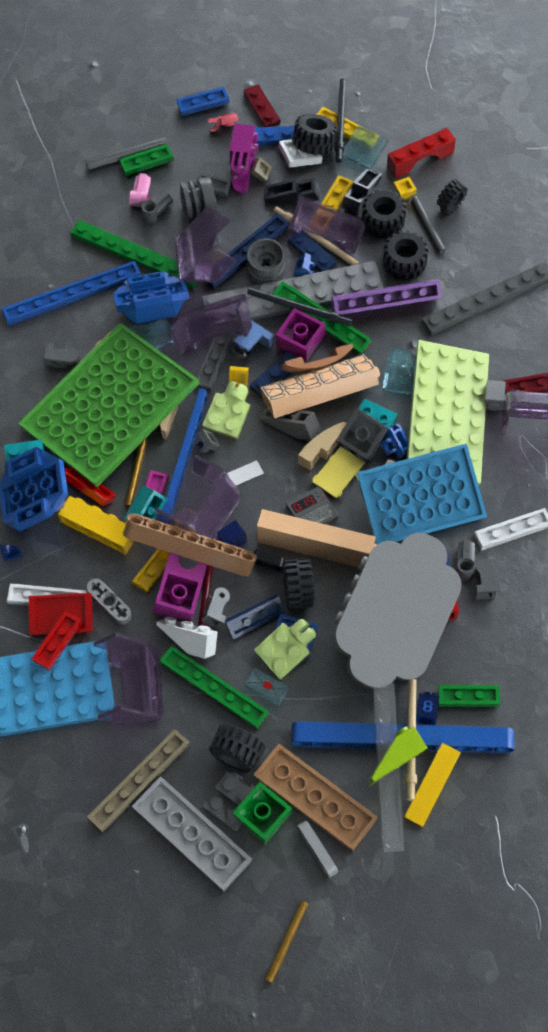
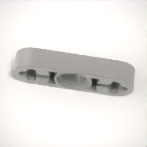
M92 579L88 582L87 590L88 593H92V599L118 624H127L131 620L130 608L102 580ZM93 586L100 588V591L102 593L101 596L97 590L93 591ZM108 597L115 600L111 606L104 604V600ZM118 607V609H119L122 613L125 612L126 617H123V616H120V617H119V613H118V611L116 610V608Z
M307 821L299 824L297 829L326 876L330 878L337 874L338 869L310 824Z

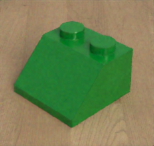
M259 782L236 808L233 815L254 838L265 846L292 815V808L264 784Z

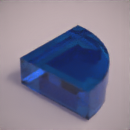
M0 545V551L5 560L23 555L22 549L19 546Z

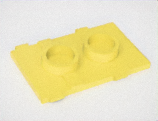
M340 446L336 453L330 456L329 461L321 471L312 478V483L320 486L321 489L333 497H340L343 494L342 491L353 477H357L356 473L359 472L365 462Z

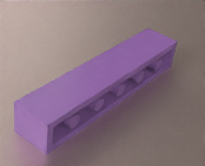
M429 280L330 296L332 312L339 313V315L442 298L440 280Z

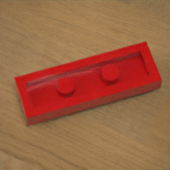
M70 466L65 468L66 482L79 489L83 494L88 495L96 503L104 507L115 500L117 494L104 485L100 484L98 487H95Z
M64 611L32 657V662L50 671L81 626L82 620Z

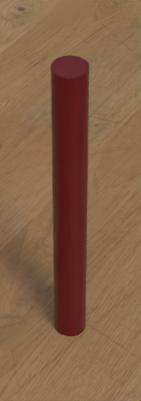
M207 565L204 576L198 626H206V623L200 620L210 596L213 566Z

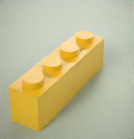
M69 496L64 504V508L58 513L61 523L125 555L134 543L133 540L123 535L124 522L120 521L113 514L108 515L102 512L97 506L86 504L81 498L77 497L75 499Z

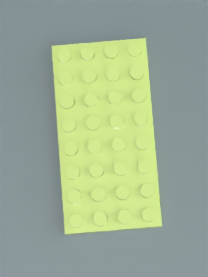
M418 340L407 459L467 443L478 485L481 484L486 411L485 390L488 379L489 354Z

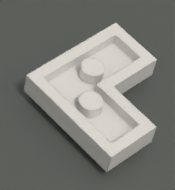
M292 139L279 141L278 147L289 167L322 163L321 155L307 154L300 151V149L293 145Z

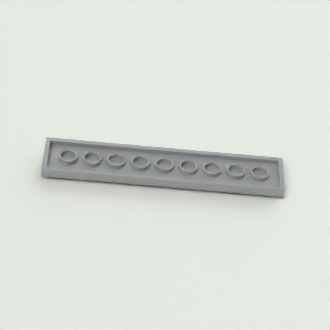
M375 261L249 286L250 288L273 294L279 284L284 281L320 306L331 305L330 296L384 288ZM249 287L202 296L210 329L217 328L218 324L222 326L239 324L245 316L254 321L291 313L292 310L286 306L248 295Z

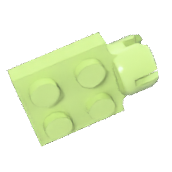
M231 381L228 383L223 394H215L202 426L216 433L238 439L251 405L245 402L248 388L241 383L236 387L237 382Z
M304 619L298 620L291 627L282 623L254 649L280 680L311 653L307 645L316 637V632L310 627L305 630L310 624Z

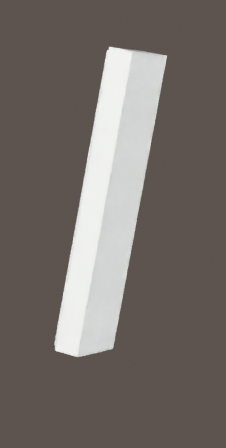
M543 508L475 531L474 536L482 551L547 529L548 513Z
M10 583L7 604L28 606L29 596L88 592L86 590Z

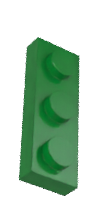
M168 144L119 160L125 176L174 161V157Z
M438 685L439 707H500L499 685Z

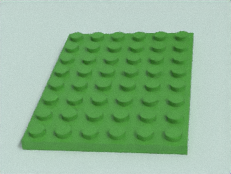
M120 323L18 424L36 440L42 439L43 445L95 487H98L200 382L191 373Z

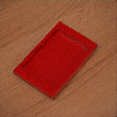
M92 593L29 596L28 626L30 636L48 635L64 611L82 620V624L75 634L93 632Z

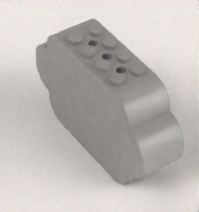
M414 533L406 537L401 544L394 541L381 542L373 548L368 557L364 556L358 567L361 572L359 575L356 574L350 585L353 590L351 593L348 592L342 603V606H345L343 612L339 611L335 618L334 624L337 626L333 634L334 645L342 655L348 657L347 671L351 679L357 684L369 689H380L391 684L394 679L400 681L415 679L421 676L427 669L461 591L460 576L452 567L446 565L447 551L443 543L438 539L425 533Z

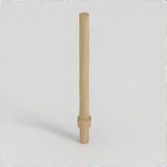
M275 207L273 211L275 214L278 213L297 229H302L310 238L350 265L360 263L299 222L291 213H286L279 207Z
M415 679L408 680V729L413 726L416 729L417 681ZM415 758L407 762V774H405V784H407L406 800L408 801L415 800V785L417 784Z

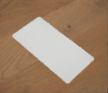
M254 461L227 474L233 485L236 486L264 473L259 463Z

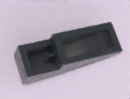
M366 168L353 182L352 189L344 196L342 208L358 214L362 209L366 196L369 197L371 192L373 193L382 174Z
M294 178L264 186L265 202L293 204L320 200V186L315 178L300 182Z

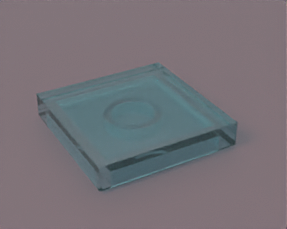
M358 125L345 146L342 156L365 168L372 169L388 144V140Z

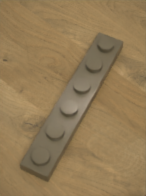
M174 729L87 816V819L103 833L190 745V742Z

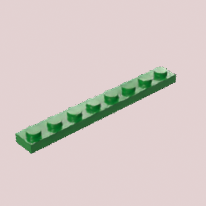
M78 220L70 232L71 237L127 261H135L141 267L153 272L163 271L168 273L169 276L184 280L186 286L193 289L202 277V271L84 221Z

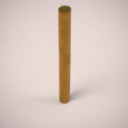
M146 439L138 445L125 501V507L130 508L134 501L147 443Z
M300 901L264 979L268 983H273L309 905L305 901Z

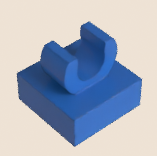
M305 253L296 260L295 276L314 273V271L310 270L315 267V263L310 261L311 255Z

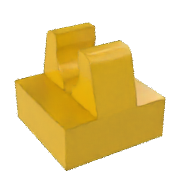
M410 177L395 181L393 184L394 189L400 194V197L404 198V201L410 199L411 195L416 194L417 189Z
M230 366L229 382H237V387L240 383L247 387L249 368Z

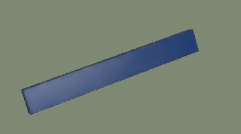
M132 261L1 308L2 313L9 326L123 285L127 278L140 276L141 273L136 262Z
M199 389L166 497L168 499L161 513L160 521L168 525L171 522L207 403V391L205 389Z

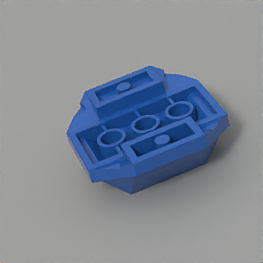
M163 271L127 278L123 282L124 285L113 293L117 313L122 312L136 324L174 317L179 312L184 301L189 299L184 280L169 276L168 273Z
M35 447L6 462L4 468L6 471L0 482L3 522L18 531H22L50 518L54 512L64 508L68 491L64 462Z

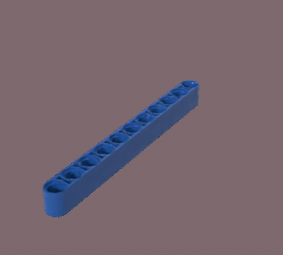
M294 722L291 726V745L296 747L388 749L390 743L395 739L393 735L405 726L408 727V725ZM416 725L417 732L428 747L425 751H438L442 743L459 752L510 753L515 751L514 729Z

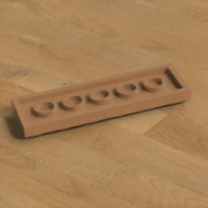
M279 743L253 775L255 779L352 852L378 820L375 814Z

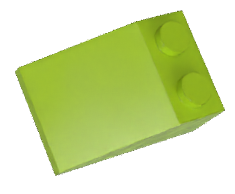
M405 726L393 735L395 739L390 743L368 781L369 786L428 748L414 726L410 729Z

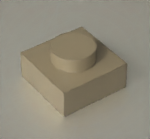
M261 157L255 159L250 173L260 181L265 182L268 179L272 166Z

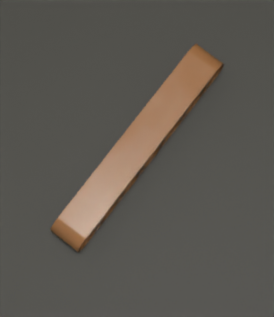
M138 514L127 516L123 535L130 540L241 576H249L252 572L256 555L251 551Z

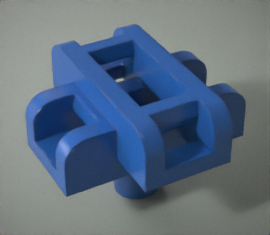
M399 424L390 427L386 432L387 439L380 442L386 455L395 452L398 459L407 455L408 440L404 434L405 430H402Z

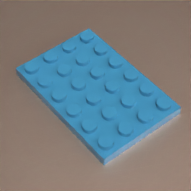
M467 443L356 473L372 533L376 537L375 544L384 541L398 542L414 533L427 534L487 517Z
M105 640L66 646L50 671L32 662V657L36 651L0 657V736L116 717Z

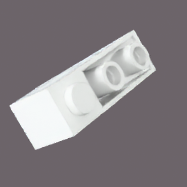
M165 617V619L156 623L187 654L204 659L215 655L217 631L210 630V627L195 626L193 622L176 621L177 619L174 617Z

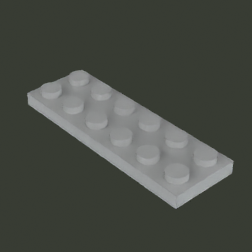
M161 776L132 805L134 811L223 892L252 862L251 857Z

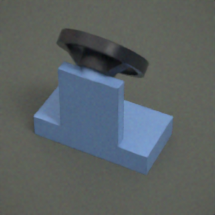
M245 316L241 320L242 332L233 343L229 344L228 352L238 359L249 360L253 355L251 348L259 342L270 349L274 345V335Z

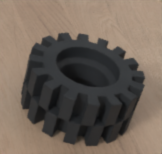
M453 179L452 182L450 181L448 185L444 186V190H441L436 204L447 213L454 212V209L456 210L458 205H461V202L464 201V197L467 195L466 192H468L467 187L457 179Z

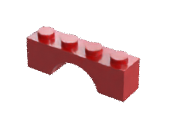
M445 128L388 153L387 168L396 179L409 173L418 161L427 156L435 155L441 159L454 153L456 139L449 129Z

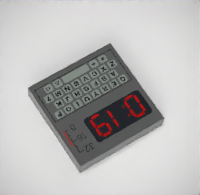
M320 486L286 502V506L293 517L325 525L338 519V514Z

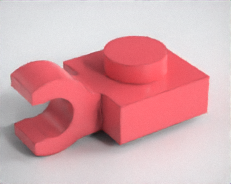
M233 112L218 118H210L207 122H214L215 126L209 130L215 132L219 129L220 125L225 127L232 126L235 121H238V117Z

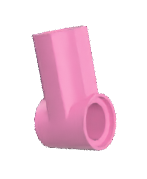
M146 174L136 176L134 189L130 192V206L141 207L143 202L149 200L151 177H148Z

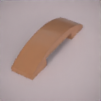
M349 344L335 348L330 353L331 357L304 364L303 358L300 357L285 361L280 367L281 370L287 372L307 373L337 363L353 348V345Z

